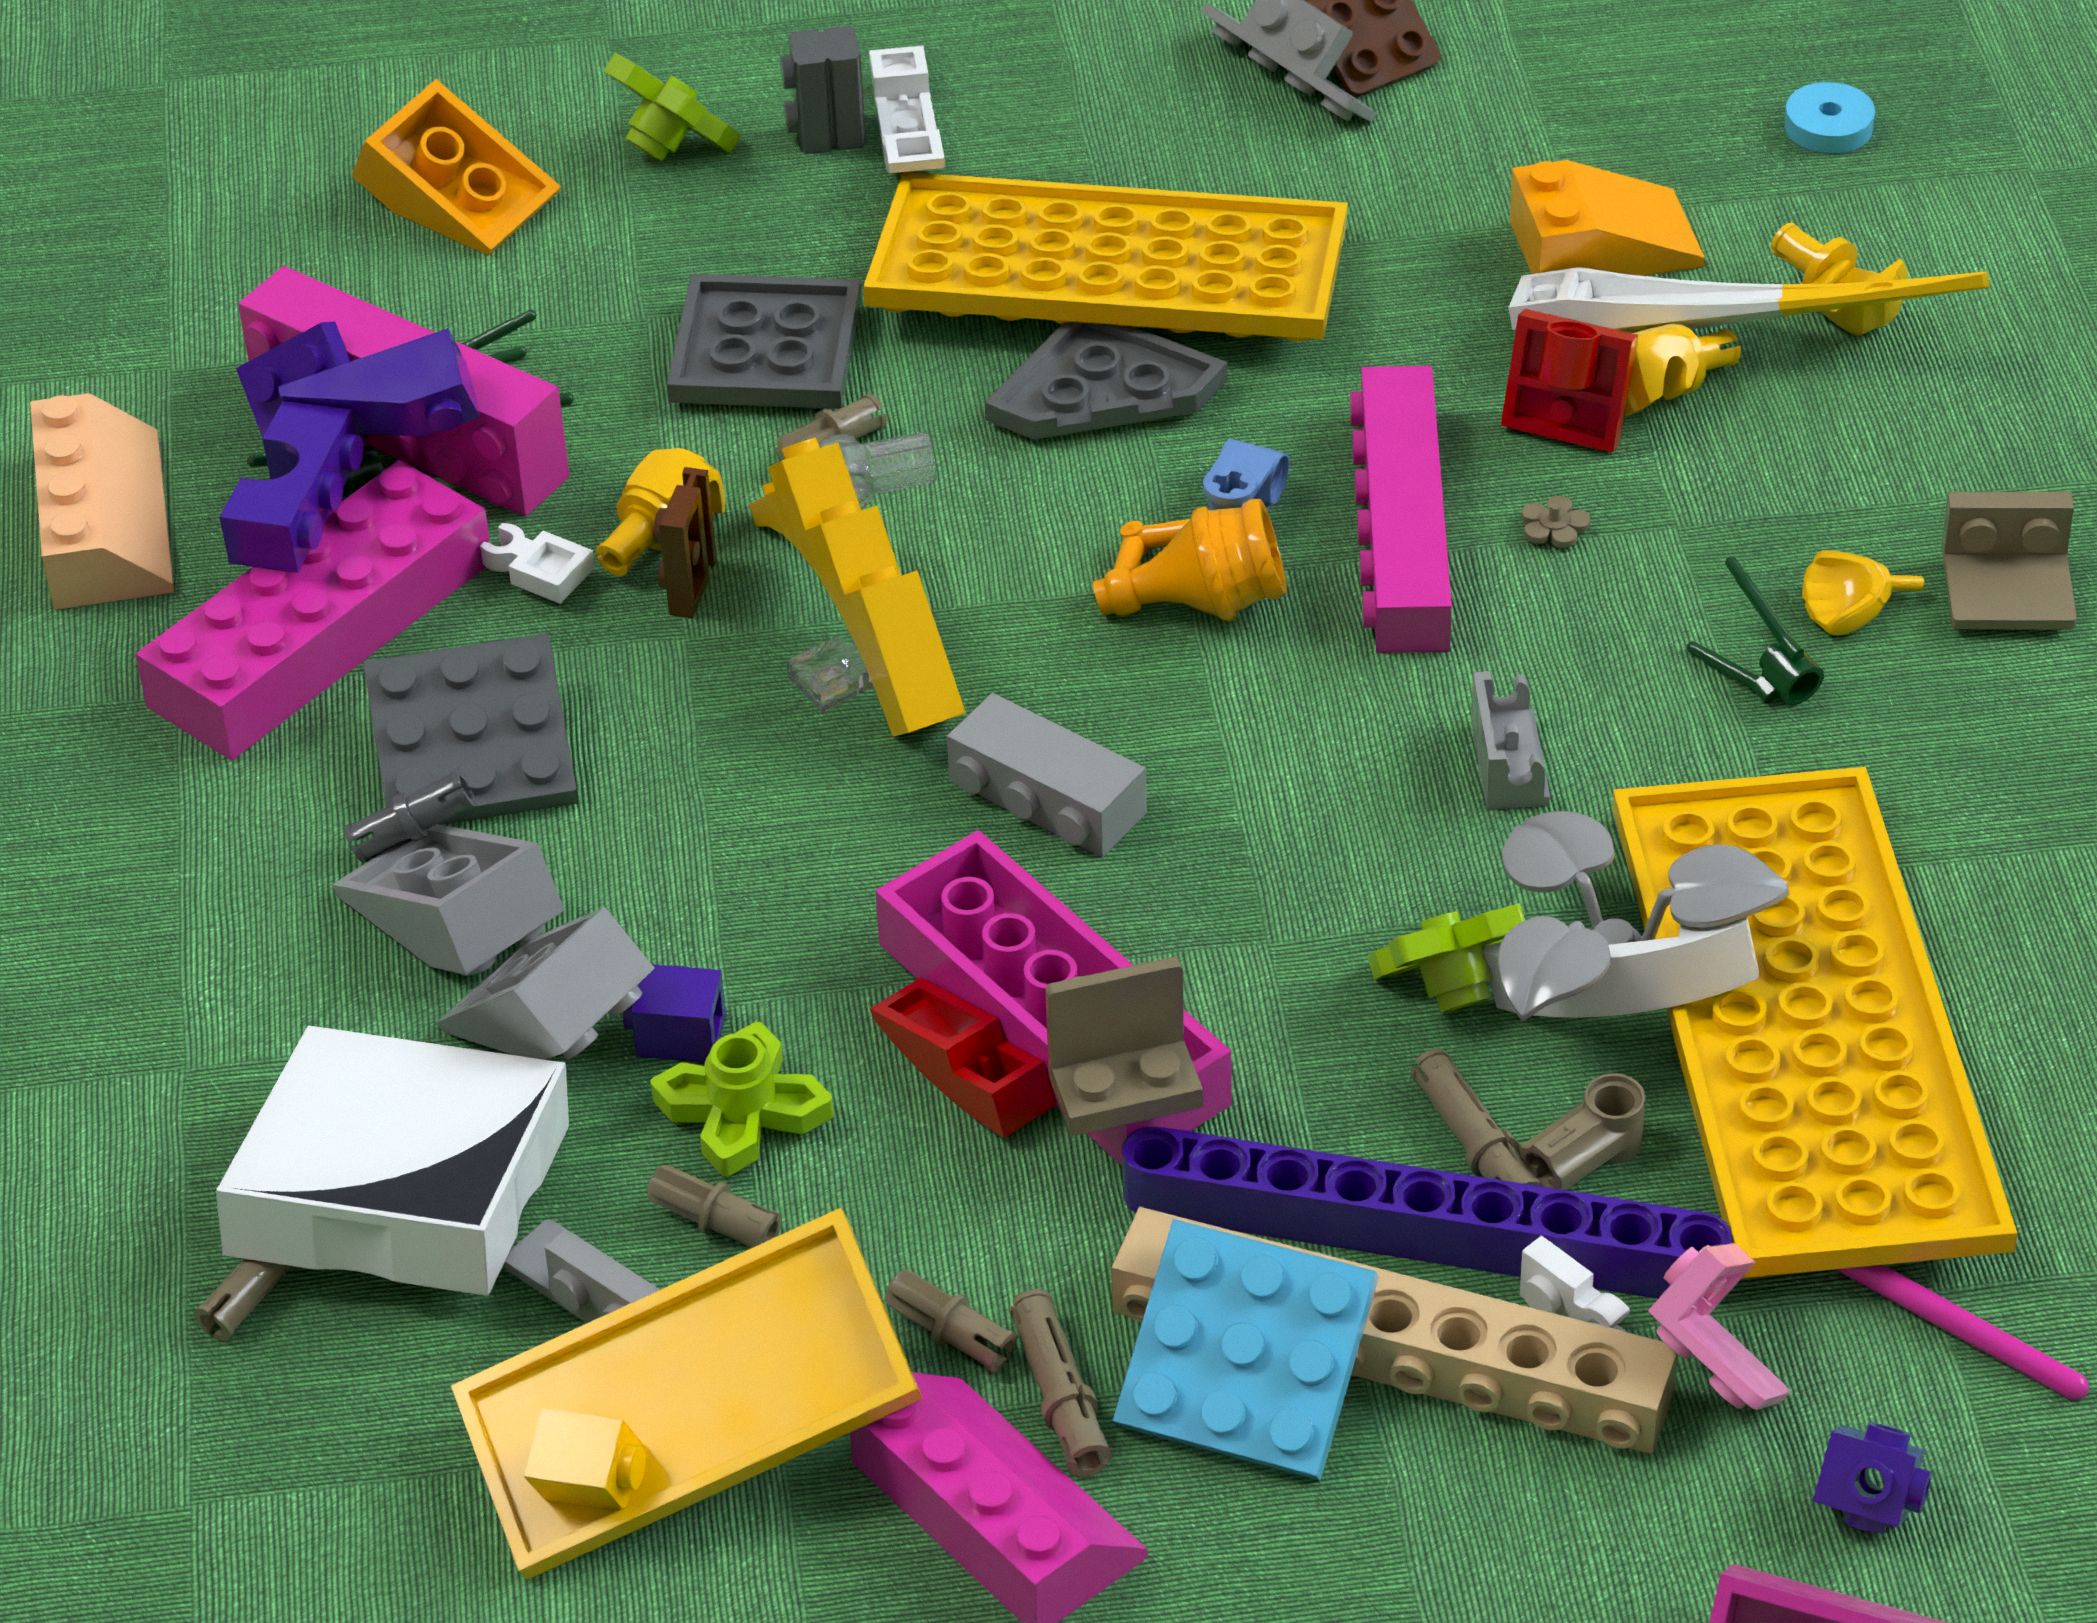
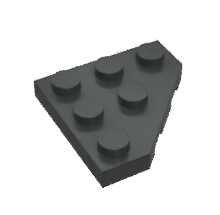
M1064 322L984 402L985 420L1036 440L1197 413L1228 380L1227 362L1133 326Z

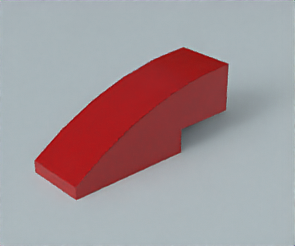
M923 977L917 979L870 1008L872 1018L931 1083L974 1119L1003 1138L1056 1106L1043 1060L1006 1041L998 1017Z

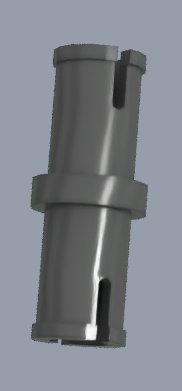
M456 769L450 775L411 795L407 791H402L392 797L391 805L354 824L346 825L344 832L348 842L358 841L374 833L372 838L352 847L353 853L362 863H365L371 857L408 838L417 842L427 837L428 828L466 809L475 807L476 800L472 790L466 793L463 791L446 799L447 795L469 785L468 781Z

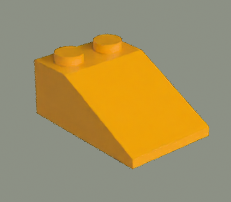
M437 79L364 141L351 176L393 213L488 256L557 195L561 189V186Z
M1569 160L1545 161L1535 165L1512 168L1510 224L1531 274L1579 267L1645 276L1704 267L1705 257L1672 188Z

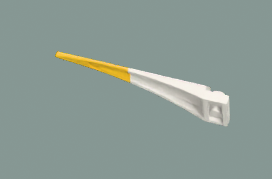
M1578 267L1522 275L1508 308L1512 330H1516L1518 315L1524 309H1529L1628 333H1636L1668 324L1683 325L1689 329L1984 289L1990 288L1988 272L1859 283L1750 284L1677 280Z

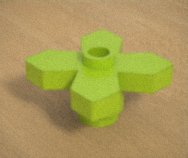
M614 53L603 71L615 81L640 96L642 101L627 123L631 126V129L625 139L660 162H663L669 151L672 153L676 152L689 129L731 154L742 136L727 123L706 111V107L695 100L699 93L673 76H670L667 82L663 83L617 53Z
M1518 903L1485 912L1463 921L1460 920L1458 911H1454L1420 922L1421 931L1399 936L1388 942L1389 946L1375 950L1367 955L1374 981L1420 968L1430 1000H1437L1440 1013L1462 1009L1491 999L1487 983L1493 981L1483 954L1484 946L1500 944L1512 928L1525 921L1521 904Z
M754 1022L734 1034L726 1035L716 1041L706 1058L705 1066L681 1062L653 1077L650 1081L653 1102L672 1122L705 1123L700 1135L702 1155L725 1177L758 1160L762 1127L803 1135L832 1119L834 1116L832 1095L812 1074H778L783 1063L782 1043L761 1022Z

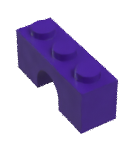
M283 400L262 438L270 480L240 478L219 518L229 564L298 573L310 549L314 550L318 547L322 536V528L330 511L336 510L339 507L343 495V487L351 471L358 470L361 465L363 439L360 435H356L351 409Z

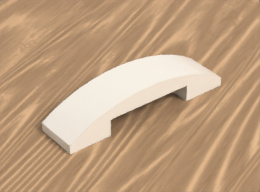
M913 46L870 50L874 98L887 172L899 173L945 168L939 129H936L930 97L929 75L924 47Z
M1745 917L1728 924L1706 928L1680 924L1678 937L1610 944V968L1599 982L1575 996L1544 1007L1534 1015L1580 1018L1647 1012L1695 1002L1757 980L1759 968L1748 918ZM1501 943L1485 945L1483 954L1493 979L1490 982L1496 1007L1515 1012L1505 994L1500 978L1498 958Z

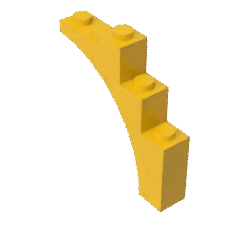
M815 437L782 448L785 460L768 467L772 482L762 486L765 496L748 504L755 526H769L783 534L801 552L820 578L858 648L876 690L892 736L910 733L965 714L966 712L918 570L901 575L878 505L861 510L839 442L820 448Z

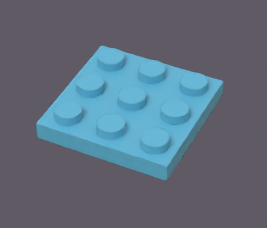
M1173 1219L1113 1422L1117 1427L1321 1481L1379 1276L1374 1270Z

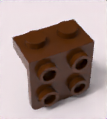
M1305 0L1354 32L1333 66L1345 92L1354 98L1361 97L1431 69L1440 60V51L1412 0Z

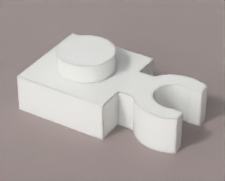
M502 523L498 527L501 546H494L488 542H483L480 545L482 562L485 567L497 572L509 571L512 585L560 604L595 568L593 550L546 531H542L532 541L525 538L524 532L513 524Z
M1540 1236L1522 1250L1520 1296L1525 1299L1529 1307L1627 1332L1617 1324L1629 1315L1630 1309L1615 1295L1610 1293L1601 1294L1593 1288L1592 1272L1543 1236Z

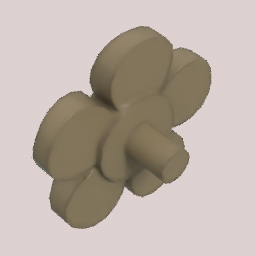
M1562 496L1549 498L1547 509L1544 505L1533 502L1525 505L1521 512L1522 521L1526 524L1524 536L1535 544H1544L1552 538L1551 542L1554 546L1559 548L1570 547L1577 543V534L1586 532L1590 527V515L1584 510L1572 511V501Z

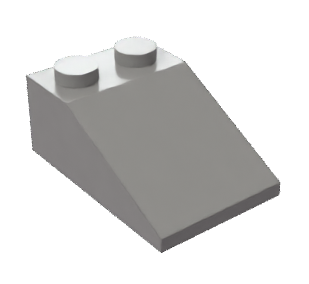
M440 824L428 828L427 837L417 842L408 838L332 884L336 896L428 966L460 973L463 976L474 975L488 969L495 963V956L514 943H522L540 935L545 929L544 924L564 911L538 843Z
M602 907L525 941L436 1023L444 1033L512 1055L546 1060L562 1054L569 1060L596 1039L598 1033L594 1030L593 1026L605 1014L608 1013L614 1018L640 998L643 992L637 985L655 968L609 911Z

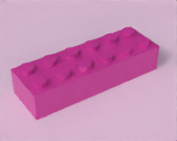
M284 265L238 302L248 361L322 322H336L350 361L435 333ZM456 342L467 363L480 418L462 423L454 429L439 431L425 437L371 434L363 439V443L390 454L398 460L436 475L447 483L455 484L482 496L495 505H501L526 517L570 477L559 387Z
M398 460L342 501L336 510L330 511L323 525L318 547L314 550L310 549L298 573L252 567L136 652L135 656L146 707L232 761L484 570L486 567L482 562L480 545L483 542L490 543L485 508L405 462Z
M980 830L975 831L875 890L879 945L915 978L923 977L998 1017L1004 1039L1043 1060L1048 1076L1046 986L1050 983L1068 980L1073 977L1087 976L1133 966L1132 963ZM1184 1009V1042L1203 1088V1108L1087 1133L1121 1165L1122 1144L1126 1137L1135 1130L1154 1126L1191 1131L1232 1105L1231 1050ZM1052 1087V1091H1053L1054 1098H1055V1101H1056V1106L1060 1109V1106H1059V1104H1058L1056 1095H1055L1054 1090H1053V1087Z

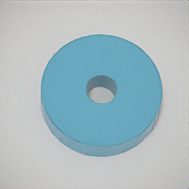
M1836 82L1809 84L1799 88L1788 98L1784 122L1785 131L1793 142L1810 151L1825 154L1850 152L1860 148L1871 138L1874 127L1875 106L1864 92L1855 87Z

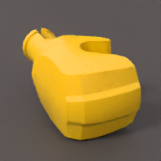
M1792 222L1782 226L1771 243V248L1773 249L1771 253L1782 258L1804 273L1802 284L1859 283L1909 279L1907 268L1901 259H1898L1879 274L1856 268L1858 252L1853 243L1838 237L1823 245ZM1904 300L1820 312L1843 330L1852 335L1860 336L1873 329L1884 327L1893 321L1900 312L1901 304Z
M1668 324L1633 333L1638 335L1624 417L1643 411L1661 396H1664L1666 400H1671L1680 395L1695 392L1701 387L1706 371L1735 365L1740 359V345L1725 350L1720 349L1721 345L1738 340L1735 333L1729 329H1721L1715 333L1697 337L1691 329L1677 324Z
M674 448L651 451L628 479L622 491V496L616 504L617 515L621 524L595 550V554L599 555L597 560L601 566L614 575L623 576L648 547L662 551V546L655 544L653 538L655 517L659 508H667L676 485H683L682 472L684 467L708 470L712 512L722 514L725 511V493L718 470L708 464L704 457L687 449Z

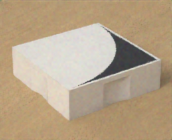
M308 1026L216 1190L223 1255L315 1270L342 1269L377 1275L394 1282L489 1296L518 1235V1224L522 1210L531 1195L541 1186L569 1128L566 1063Z

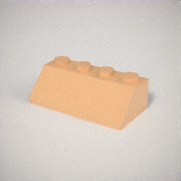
M90 393L72 396L61 395L50 399L30 401L41 554L53 609L58 610L175 593L158 430Z

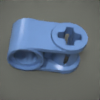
M1228 439L1218 459L1203 480V492L1208 498V509L1239 508L1250 499H1261L1268 512L1272 505L1279 501L1284 491L1289 474V455L1285 452L1236 439Z

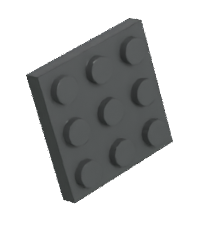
M691 274L667 381L668 403L801 407L810 409L842 408L862 300L861 280Z
M549 633L363 662L386 807L392 804V797L402 791H407L411 795L450 775L456 769L464 775L469 785L447 795L446 799L463 791L466 793L472 790L476 806L438 823L440 825L578 803L576 782Z

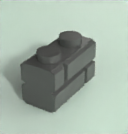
M848 25L825 28L823 32H819L817 29L792 32L788 36L790 55L780 56L784 90L793 89V100L783 101L787 134L797 133L800 149L805 154L828 152L833 147H836L838 150L863 147L866 143L861 55L855 29Z

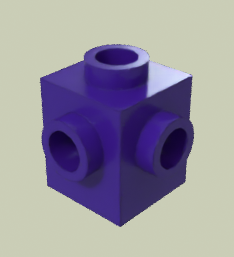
M1868 1422L1866 1432L1841 1425L1831 1431L1813 1502L1844 1511L1842 1522L1865 1531L1883 1534L1887 1524L1899 1527L1907 1520L1909 1511L1921 1514L1925 1505L1932 1479V1471L1921 1468L1926 1450L1908 1445L1911 1434L1895 1427ZM1869 1468L1876 1469L1882 1474L1884 1487L1876 1486L1871 1481Z

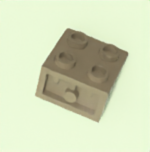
M1948 492L1941 550L1951 626L1954 629L2071 630L2076 627L2077 613L2067 556L2074 512L2072 492Z
M1177 957L1143 962L1087 976L1073 977L1068 980L1050 983L1046 986L1049 1079L1070 1137L1203 1108V1088L1184 1042L1183 968Z

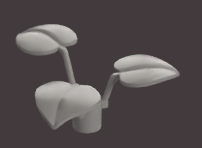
M1554 811L1533 816L1523 821L1521 825H1516L1505 842L1502 855L1505 872L1517 886L1525 890L1542 893L1561 890L1576 880L1585 901L1592 930L1586 929L1580 921H1575L1567 927L1562 921L1550 916L1533 917L1519 923L1505 935L1500 945L1498 963L1502 986L1514 1011L1521 1020L1525 1021L1544 1007L1575 996L1599 982L1610 968V944L1654 940L1669 905L1673 919L1679 924L1700 928L1714 927L1740 920L1773 906L1789 896L1788 885L1760 859L1738 847L1709 845L1691 850L1679 857L1669 868V882L1672 888L1659 892L1645 931L1640 936L1638 931L1623 919L1612 918L1603 921L1592 882L1587 875L1608 867L1614 860L1613 840L1607 829L1597 820L1576 812Z

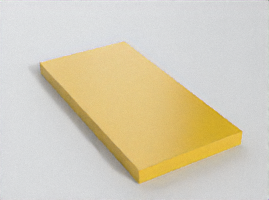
M838 1208L451 1385L518 1571L526 1580L923 1399L851 1225L842 1208ZM541 1408L619 1418L627 1423L643 1442L646 1453V1466L642 1482L637 1489H631L627 1507L617 1511L544 1500L523 1477Z

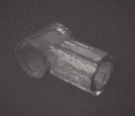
M926 431L860 444L854 437L848 435H834L825 438L819 443L821 448L839 442L861 510L871 503L877 493L922 485L937 480L932 444Z

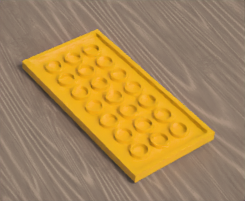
M903 172L863 286L864 306L880 307L890 312H905L908 310L935 311L952 317L976 314L996 316L1007 321L1031 318L1053 320L1059 324L1064 322H1086L1133 327L1167 328L1176 333L1209 331L1223 332L1232 337H1248L1251 335L1278 336L1294 342L1309 339L1324 340L1347 226L1348 203Z

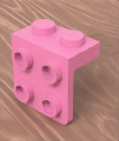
M1736 1243L1711 1247L1707 1245L1699 1252L1691 1247L1668 1269L1663 1278L1670 1284V1287L1648 1310L1661 1323V1326L1656 1330L1657 1334L1681 1357L1690 1359L1694 1354L1714 1373L1709 1379L1712 1387L1736 1408L1742 1409L1747 1404L1751 1408L1758 1410L1781 1403L1790 1393L1787 1386L1710 1315L1756 1262Z

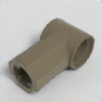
M1603 1074L1594 1078L1586 1086L1584 1102L1520 1146L1519 1155L1522 1161L1543 1187L1567 1190L1604 1163L1618 1164L1633 1159L1640 1151L1643 1137L1646 1101L1643 1087L1636 1080L1622 1074Z

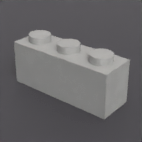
M991 693L947 735L949 781L957 784L964 791L977 794L1009 810L1014 816L1020 819H1027L1060 836L1066 842L1078 845L1102 858L1147 813L1145 767L997 694Z

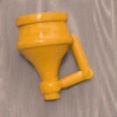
M1250 499L1239 508L1210 510L1207 507H1197L1192 511L1191 519L1144 526L1140 521L1128 522L1120 529L1123 540L1114 568L1108 571L1104 578L1093 581L1095 597L1103 616L1113 613L1118 616H1126L1138 612L1143 604L1171 602L1183 603L1201 612L1219 616L1223 621H1232L1238 616L1239 611L1264 598L1279 599L1287 594L1286 577L1279 546L1269 514L1261 499ZM1165 547L1150 561L1140 565L1142 556L1151 548Z

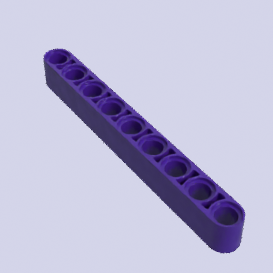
M1147 1126L1137 1129L1129 1134L1122 1144L1123 1199L1127 1207L1136 1213L1138 1208L1142 1207L1249 1234L1521 1277L1522 1250L1537 1238L1543 1236L1593 1273V1288L1659 1299L1670 1287V1284L1663 1278L1673 1263L1689 1248L1693 1247L1699 1252L1707 1245L1711 1247L1732 1244V1232L1725 1221L1716 1215L1696 1210L1165 1127Z

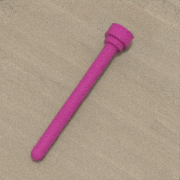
M1885 1265L1835 1269L2069 1400L2078 1401L2088 1394L2089 1382L2081 1373Z

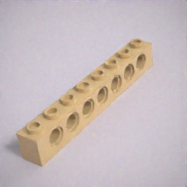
M1142 1207L1138 1208L1112 1265L1113 1312L1129 1316L1141 1323L1173 1219L1374 1270L1379 1279L1351 1376L1394 1386L1410 1394H1424L1459 1403L1475 1411L1493 1412L1531 1422L1543 1429L1561 1430L1603 1441L1615 1448H1629L1653 1455L1675 1392L1678 1354L1663 1341Z

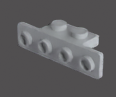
M1255 0L1242 23L1209 3H1205L1200 12L1217 22L1212 29L1213 33L1237 48L1241 46L1243 41L1253 46L1248 53L1249 57L1273 72H1276L1279 65L1289 70L1284 78L1286 82L1311 97L1316 89L1326 95L1321 105L1346 121H1349L1354 113L1370 122L1373 121L1377 112L1326 79L1354 32L1305 0Z
M551 1219L544 1220L513 1247L504 1262L505 1269L586 1323L660 1290Z

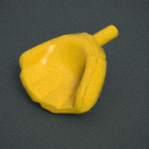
M1822 550L1817 552L1813 563L1806 569L1803 578L1802 598L1805 600V608L1810 619L1827 633L1840 636L1856 631L1876 618L1891 596V590L1922 591L1924 588L1923 576L1890 575L1885 565L1870 558L1847 552Z

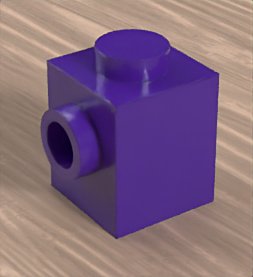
M652 964L655 969L638 984L643 994L623 1012L624 1029L633 1030L636 1057L705 1062L712 1046L721 1038L726 1017L722 970Z

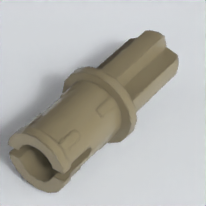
M867 394L861 397L860 400L834 412L827 409L818 412L814 421L778 438V447L776 448L778 459L785 460L782 448L815 437L820 448L839 442L841 451L844 452L848 443L873 431L885 428L887 424L886 414H880L874 418L869 415L883 409V405L874 395Z
M669 1165L659 1166L647 1187L649 1199L652 1203L698 1223L699 1231L706 1235L716 1231L753 1248L777 1237L781 1228V1213L770 1211L732 1194L731 1187L727 1183L719 1182L714 1186Z
M902 1270L895 1278H892L887 1286L888 1290L884 1299L886 1304L931 1332V1340L938 1346H944L949 1343L984 1365L992 1373L1002 1369L1009 1359L987 1346V1340L1013 1353L1017 1344V1334L1011 1330H1006L970 1307V1300L963 1294L953 1297L910 1270Z

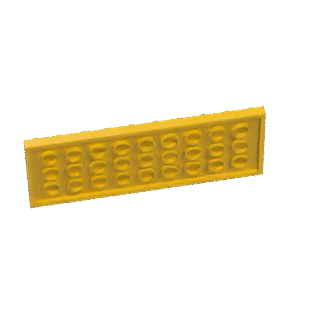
M1866 767L1613 790L1612 810L1644 929L1659 892L1672 888L1668 873L1671 865L1679 857L1700 847L1730 845L1748 851L1778 874L1788 885L1789 896L1773 906L1747 917L1759 968L1758 979L1712 997L1666 1008L1722 1220L1727 1223L1732 1232V1244L1736 1243L1756 1262L1742 1278L2015 1252L2017 1230ZM1670 905L1664 913L1655 939L1678 937L1680 924L1673 919Z

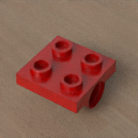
M1524 309L1517 319L1500 426L1613 453L1620 444L1638 335Z

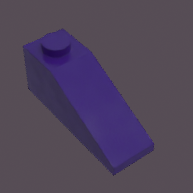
M449 328L278 387L280 397L284 401L351 409L356 433L425 437L439 431L454 429L462 423L480 418L467 363Z

